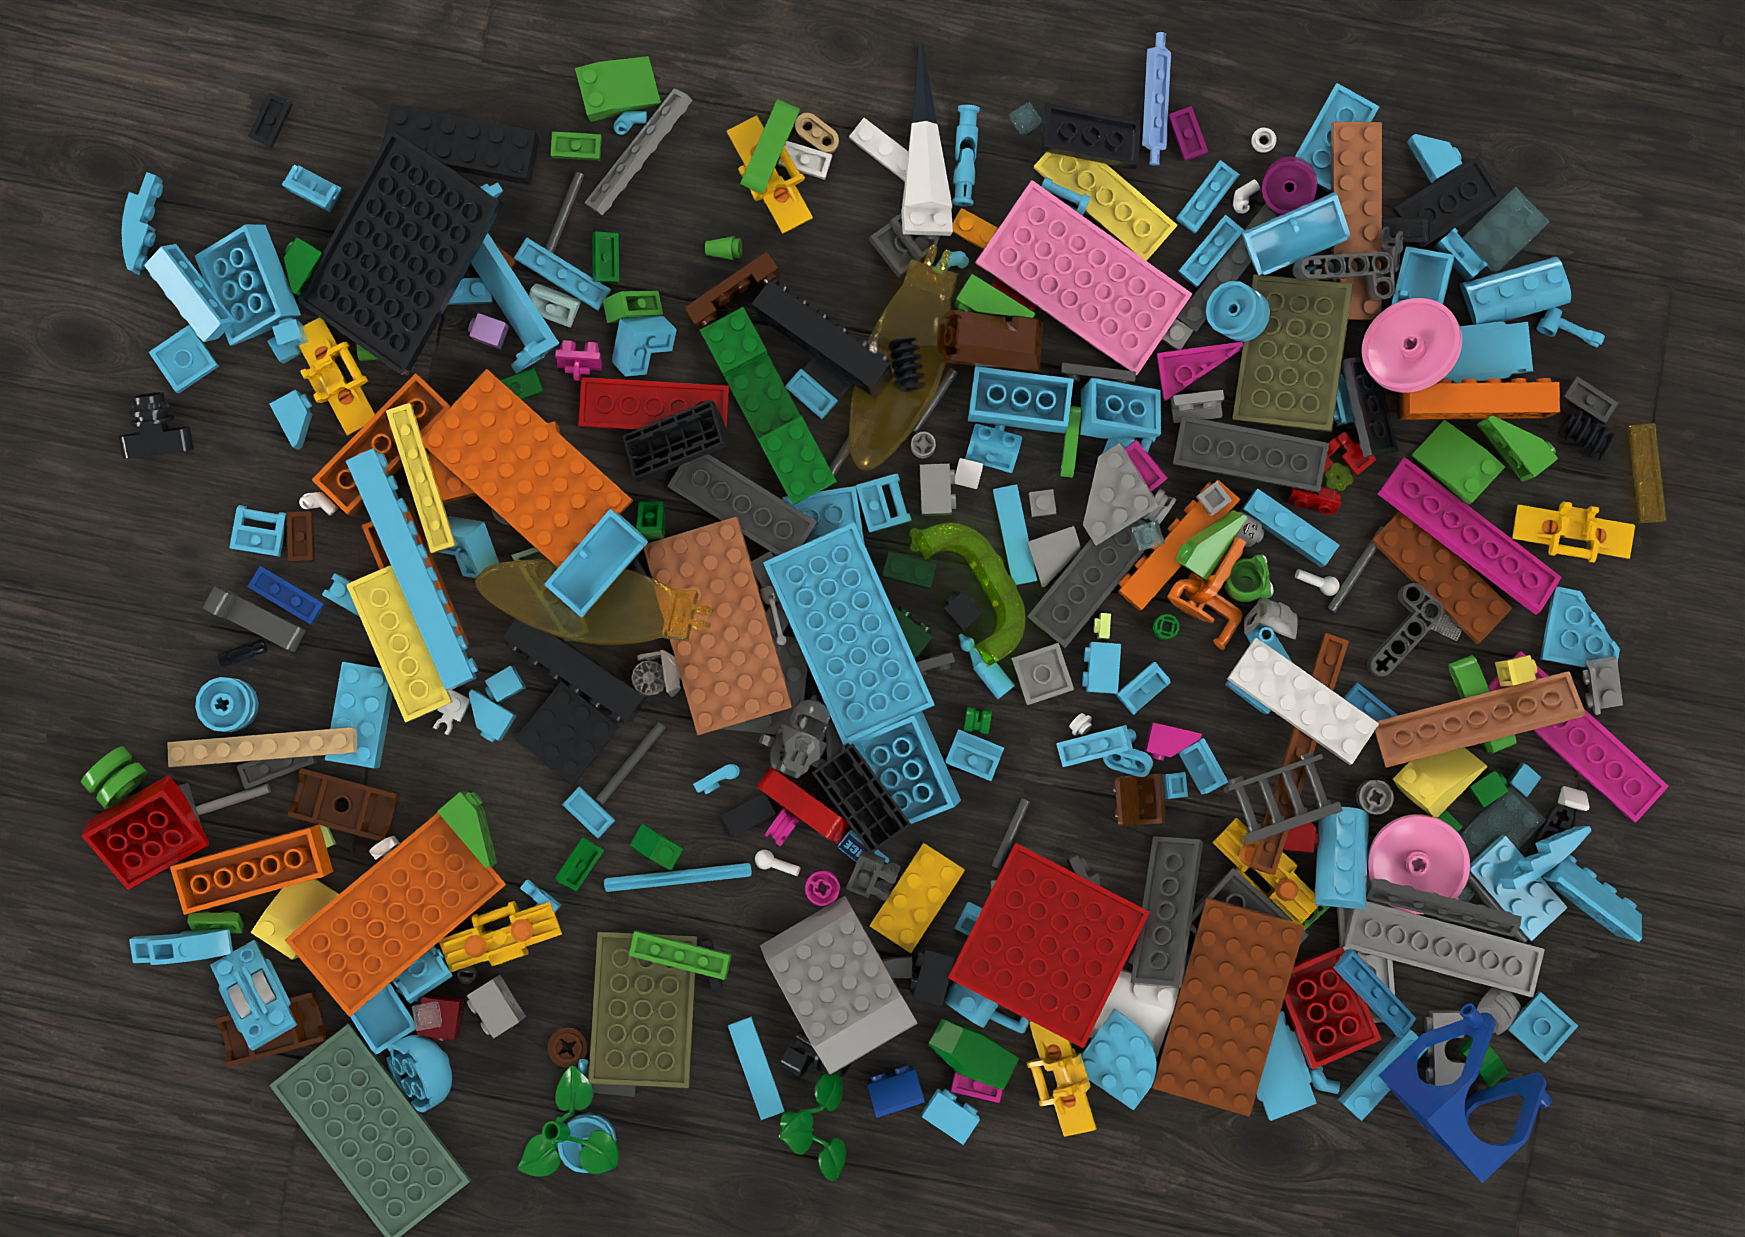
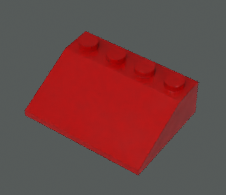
M169 775L88 820L81 835L127 890L209 845V841L186 796Z
M1342 946L1295 962L1282 1004V1010L1290 1029L1296 1033L1307 1067L1311 1069H1316L1382 1040L1367 1003L1333 968L1345 952Z

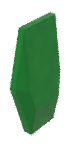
M945 1019L940 1020L928 1043L958 1075L1000 1090H1004L1019 1060L1017 1056L984 1032Z

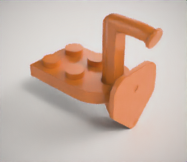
M1239 537L1233 539L1207 580L1191 572L1188 579L1177 581L1167 596L1175 607L1195 619L1209 623L1214 622L1215 619L1202 610L1204 605H1207L1229 621L1220 636L1213 640L1215 645L1221 650H1225V646L1242 620V611L1217 594L1223 583L1229 578L1233 565L1241 557L1243 548L1247 543ZM1184 589L1186 596L1189 598L1188 602L1180 599Z

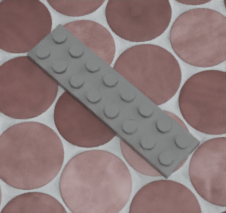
M1366 901L1365 910L1351 908L1342 947L1529 997L1534 996L1545 951L1543 948Z

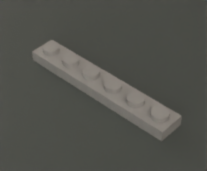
M675 88L672 90L584 202L590 209L603 215L612 206L615 198L627 187L630 179L641 169L648 156L656 150L663 137L671 131L677 119L686 112L688 105L692 102V99L687 94Z

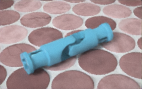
M975 105L958 106L960 122L956 131L955 159L957 165L953 175L955 196L952 199V204L955 206H973L971 195L972 186L975 185L974 162L977 155L978 141L976 120L977 113L980 111V107ZM961 142H968L972 149H960Z

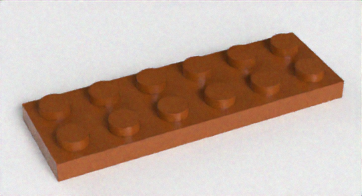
M1400 511L1371 539V542L1413 583H1418L1437 599L1443 606V612L1476 644H1479L1512 609L1458 555Z

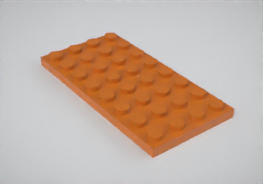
M488 369L478 377L422 437L424 447L558 568L609 509L621 515L633 502L626 493Z
M437 813L288 936L285 941L350 1017L499 892L506 884L492 867L486 869L440 814Z

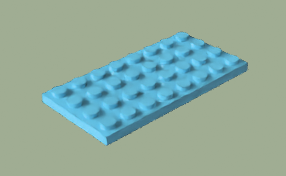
M855 522L763 562L843 745L935 705Z

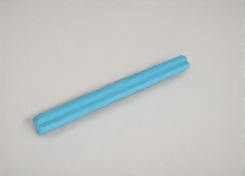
M749 863L613 877L604 880L605 891L611 892L750 877L752 870Z

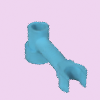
M1556 307L1547 309L1544 318L1540 319L1536 328L1540 333L1547 336H1555L1558 328H1561L1582 338L1589 345L1598 348L1599 344L1602 345L1605 338L1599 332L1586 330L1561 318L1562 311Z

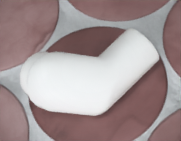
M1255 179L1235 191L1233 207L1237 213L1244 214L1250 209L1248 205L1249 196L1260 190V186Z
M322 492L306 493L299 500V504L303 509L321 507L329 516L338 509Z

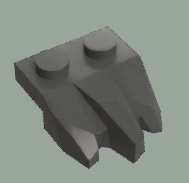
M901 213L869 238L871 244L898 278L926 258L936 248L939 240L937 235L903 234Z

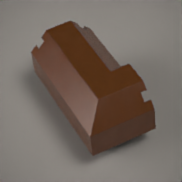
M959 310L945 313L943 318H947L945 324H940L937 339L938 353L944 355L940 357L942 362L1032 374L1040 372L1043 323L1039 322V320L1012 317V319L1006 322V317Z

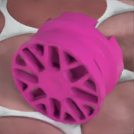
M785 807L765 833L766 837L769 834L773 835L772 838L776 840L775 843L780 847L800 820L796 815L792 816L790 813L787 815Z
M826 870L812 873L805 885V893L808 899L813 904L819 906H827L834 902L840 891V883L837 877L832 872Z

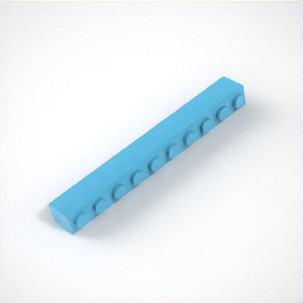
M373 448L346 460L445 690H452L477 679L475 674L478 671L473 658H468L465 649H468L466 640L463 635L459 636L455 627L458 626V622L453 612L449 613L445 604L448 603V599L443 589L439 590L435 581L438 580L434 568L432 566L429 567L425 558L428 557L424 545L422 543L419 544L415 535H418V531L414 522L408 521L405 514L408 512L407 505L403 498H398L395 491L398 489V485L393 475H388L385 467L389 465L383 452L379 453Z

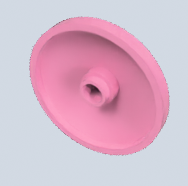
M1425 298L1403 300L1382 311L1370 324L1362 343V359L1371 377L1382 387L1395 392H1416L1436 384L1451 371L1461 352L1462 331L1455 316L1443 304Z
M1413 814L1395 819L1379 831L1369 849L1367 868L1370 881L1373 878L1385 879L1402 886L1409 885L1414 889L1435 892L1449 898H1457L1463 891L1469 877L1470 858L1463 839L1452 826L1433 816ZM1390 905L1391 907H1393V908H1395V909H1398V910H1401V911L1409 912V913H1412V914H1423V913H1419V912H1415V911H1412V910H1408V909H1404V908H1400V907H1396V906Z

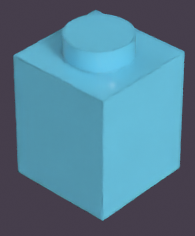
M509 666L485 680L488 685L485 687L488 696L492 701L496 699L497 702H503L526 688L514 666Z

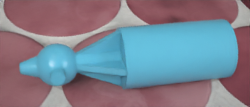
M963 634L959 635L960 647L962 650L969 652L974 671L997 699L1015 686L991 655H987L975 648V642L971 637H966Z

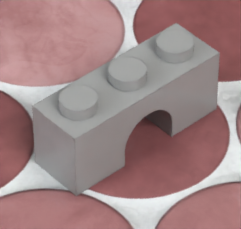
M1428 1010V1017L1424 1018V1028L1426 1032L1463 1020V1017L1460 1015L1459 1010ZM1449 1040L1429 1046L1425 1051L1426 1057H1429V1067H1426V1080L1430 1082V1085H1449L1462 1075L1465 1063L1460 1060H1448L1445 1056L1444 1048Z

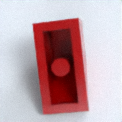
M1310 822L1289 829L1283 849L1314 853V847L1317 848L1319 843V833H1316V827Z

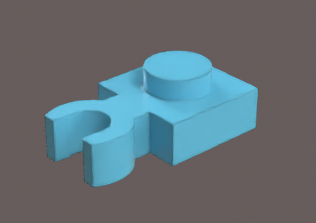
M526 880L520 887L522 891L537 902L535 906L551 901L555 913L561 907L558 901L545 891L539 889L530 880Z

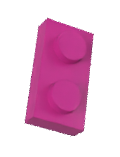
M956 1072L951 1087V1092L1000 1103L1003 1091L960 1076Z

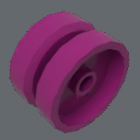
M1288 156L1278 159L1270 165L1264 176L1262 193L1265 202L1272 210L1280 214H1286L1313 202L1318 185L1316 172L1312 165L1303 158ZM1288 182L1294 184V187H1291L1290 190L1286 189V183Z

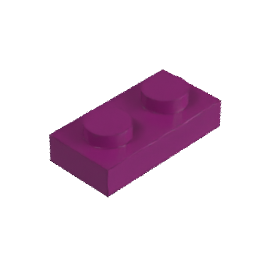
M1192 106L1170 113L1168 119L1184 162L1206 155L1208 149Z

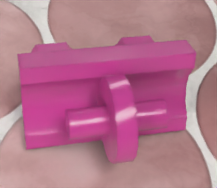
M563 340L560 350H556L557 368H565V373H574V381H580L581 374H590V370H602L598 343H585L584 351H576L575 342Z

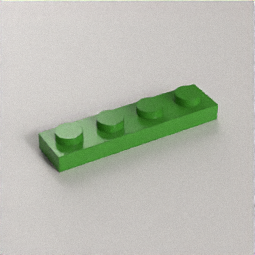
M637 930L634 931L629 956L723 980L727 978L732 956L729 953Z

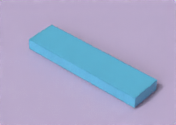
M527 237L514 257L519 263L597 311L601 308L603 299L607 298L611 289L600 282H593V278Z
M1017 484L993 489L1012 585L1037 581L1034 562L1027 545L1029 539Z
M752 1016L729 1024L728 1028L761 1120L785 1112Z

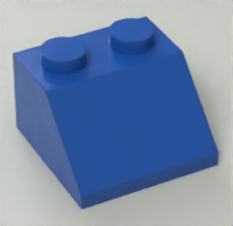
M903 1065L895 1068V1073L886 1076L885 1072L871 1076V1081L867 1082L876 1118L925 1102L915 1066L909 1068V1065Z

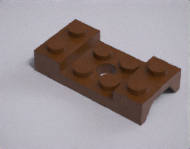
M765 252L687 305L685 309L689 314V318L700 332V329L719 319L716 308L723 309L732 302V297L738 293L740 296L752 289L751 284L755 283L759 290L763 289L769 280L777 284V279L780 277L778 267L768 252Z
M300 768L299 786L287 816L381 842L388 838L400 793L371 787L312 769ZM340 798H345L349 802V808L345 812H340L336 807V803Z
M316 990L290 997L291 1005L289 1009L297 1026L253 1051L248 1047L243 1034L238 1031L231 1014L216 1018L215 1023L222 1031L227 1049V1068L328 1039Z

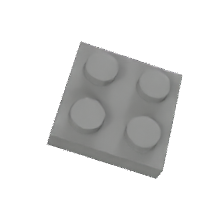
M1059 643L1011 658L1026 705L1074 690Z

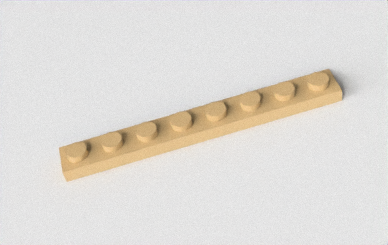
M354 727L167 742L168 767L358 753L357 728Z

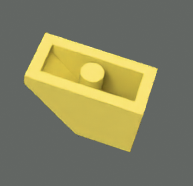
M1530 655L1495 662L1500 687L1514 686L1536 680L1537 666L1535 661L1531 660Z

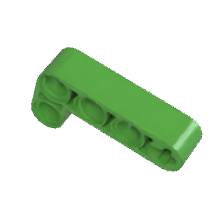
M777 99L740 185L760 194L764 193L800 111L799 108Z
M1473 655L1448 665L1461 699L1490 692L1480 666ZM1515 735L1483 742L1480 745L1485 753L1493 754L1515 745L1516 738Z

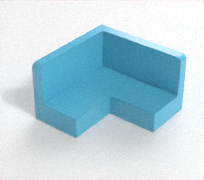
M662 315L620 319L612 363L624 376L647 374L651 353L672 351L677 329Z
M449 516L448 521L456 546L439 551V553L455 555L463 576L481 579L499 563L485 523Z

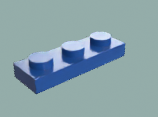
M259 566L247 586L310 625L314 624L325 603L263 566Z

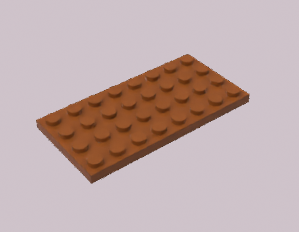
M1206 897L1183 977L1182 987L1179 991L1152 1085L1153 1089L1250 1117L1305 925Z

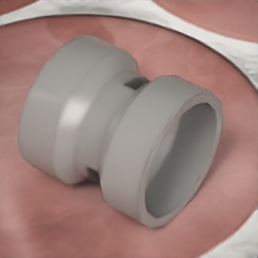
M919 432L914 435L911 441V451L917 458L925 459L934 453L936 443L930 433Z

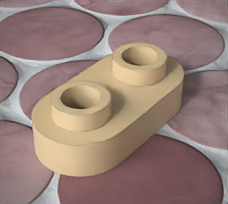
M803 113L798 116L795 122V129L802 139L816 150L828 154L836 151L839 145V137L831 127L814 114ZM805 124L812 125V129L809 131H805L803 129V126ZM824 139H830L831 144L825 146L822 144V141Z

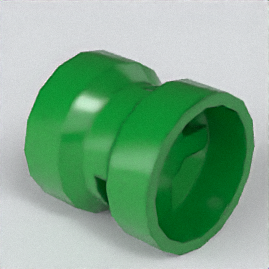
M1165 614L1154 620L1152 630L1157 638L1167 640L1177 635L1180 625L1175 616Z
M967 707L963 731L972 732L977 730L981 734L988 735L992 711L985 709L977 711L975 708Z

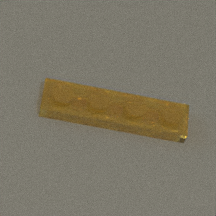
M1655 423L1628 426L1639 524L1666 521Z

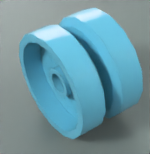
M1229 281L1221 284L1212 292L1207 301L1206 315L1209 324L1214 330L1235 341L1246 342L1255 339L1264 331L1269 321L1270 309L1268 301L1261 293L1242 282Z
M219 677L208 681L201 687L196 696L195 708L198 718L208 728L214 731L235 732L246 728L253 722L258 712L259 702L256 692L250 684L241 679Z
M591 1112L578 1114L567 1124L570 1129V1136L588 1140L592 1131L600 1130L610 1134L615 1142L617 1140L614 1127L608 1119L600 1114ZM567 1140L563 1143H558L560 1158L567 1167L575 1172L589 1173L581 1166L579 1158L582 1148L585 1147L584 1145Z

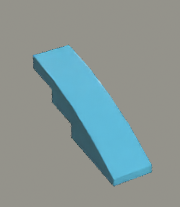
M1575 826L1536 842L1538 853L1518 860L1520 871L1501 878L1502 887L1505 889H1517L1557 866L1591 832L1590 826Z

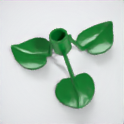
M571 1065L563 1074L555 1096L558 1108L562 1111L569 1110V1112L562 1117H557L556 1121L547 1122L543 1127L542 1134L534 1136L528 1142L522 1160L517 1167L519 1171L531 1176L540 1177L553 1174L559 1168L562 1160L557 1151L558 1143H563L566 1140L585 1146L582 1148L579 1158L581 1166L587 1172L602 1174L615 1169L619 1159L618 1147L610 1134L595 1130L590 1133L588 1140L585 1141L570 1136L569 1126L563 1122L574 1114L575 1109H586L593 1099L594 1090L592 1084L588 1083L589 1079L576 1066Z
M822 1073L815 1087V1097L820 1105L807 1110L801 1109L799 1113L784 1112L780 1121L782 1131L778 1137L788 1145L792 1152L799 1155L807 1152L812 1140L822 1144L825 1149L819 1154L821 1172L829 1181H836L845 1164V1145L838 1138H833L828 1144L827 1141L812 1135L813 1116L811 1113L823 1111L824 1108L827 1111H834L841 1101L843 1084L841 1077L838 1075Z

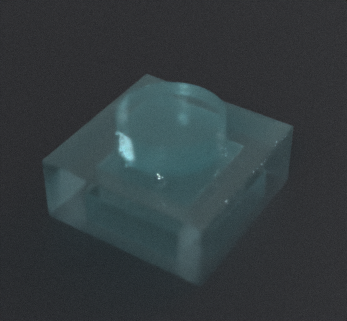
M1030 101L1009 114L1010 120L1021 136H1024L1043 123V120Z
M1158 520L1132 528L1139 552L1165 543Z

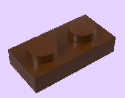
M286 512L288 561H315L313 512Z

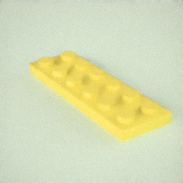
M1046 152L1034 165V169L1044 178L1052 179V183L1082 196L1084 194L1091 196L1085 213L1117 241L1145 261L1152 256L1177 227L1175 222L1105 163Z
M387 566L346 584L404 721L409 722L452 703L451 696L448 690L444 688L392 566Z

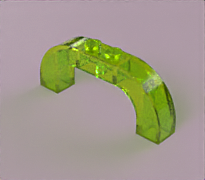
M941 523L922 531L914 540L925 560L943 551H952L960 554L971 566L997 614L996 629L989 638L975 645L986 667L991 666L1009 655L1017 647L1024 633L1025 609L1016 589L1015 581L1006 572L1002 558L996 554L987 539L976 530L958 523Z

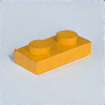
M963 208L960 209L952 223V233L983 250L998 230L994 225Z

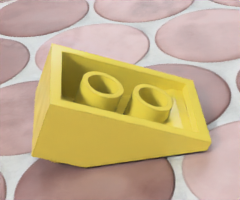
M1464 747L1410 761L1393 780L1399 790L1428 815L1438 818L1487 768V765Z
M317 879L284 887L264 911L251 933L290 959L298 958L297 954L286 943L285 939L339 894Z

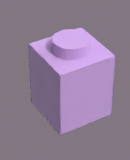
M478 313L476 319L472 318L468 332H471L470 337L473 340L501 350L509 326L505 322Z

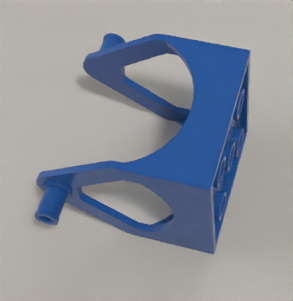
M1467 1004L1460 1011V1015L1464 1018L1463 1020L1422 1034L1378 1076L1427 1132L1483 1183L1526 1143L1538 1109L1548 1107L1552 1102V1097L1545 1091V1078L1539 1073H1531L1474 1092L1466 1098L1470 1085L1477 1079L1496 1025V1020L1491 1014L1479 1013L1473 1004ZM1466 1034L1473 1039L1462 1075L1454 1083L1434 1086L1420 1080L1417 1072V1060L1419 1054L1425 1048ZM1519 1094L1524 1099L1514 1134L1505 1144H1492L1482 1141L1470 1130L1468 1126L1469 1115L1477 1106Z

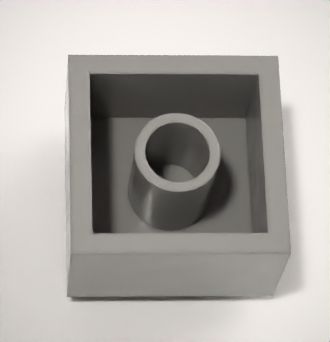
M498 975L467 995L469 998L467 1001L469 1008L474 1014H479L482 1019L480 1023L482 1029L487 1035L491 1034L493 1038L526 1017L501 975Z

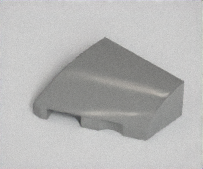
M1074 526L1027 542L1042 588L1047 586L1081 551Z

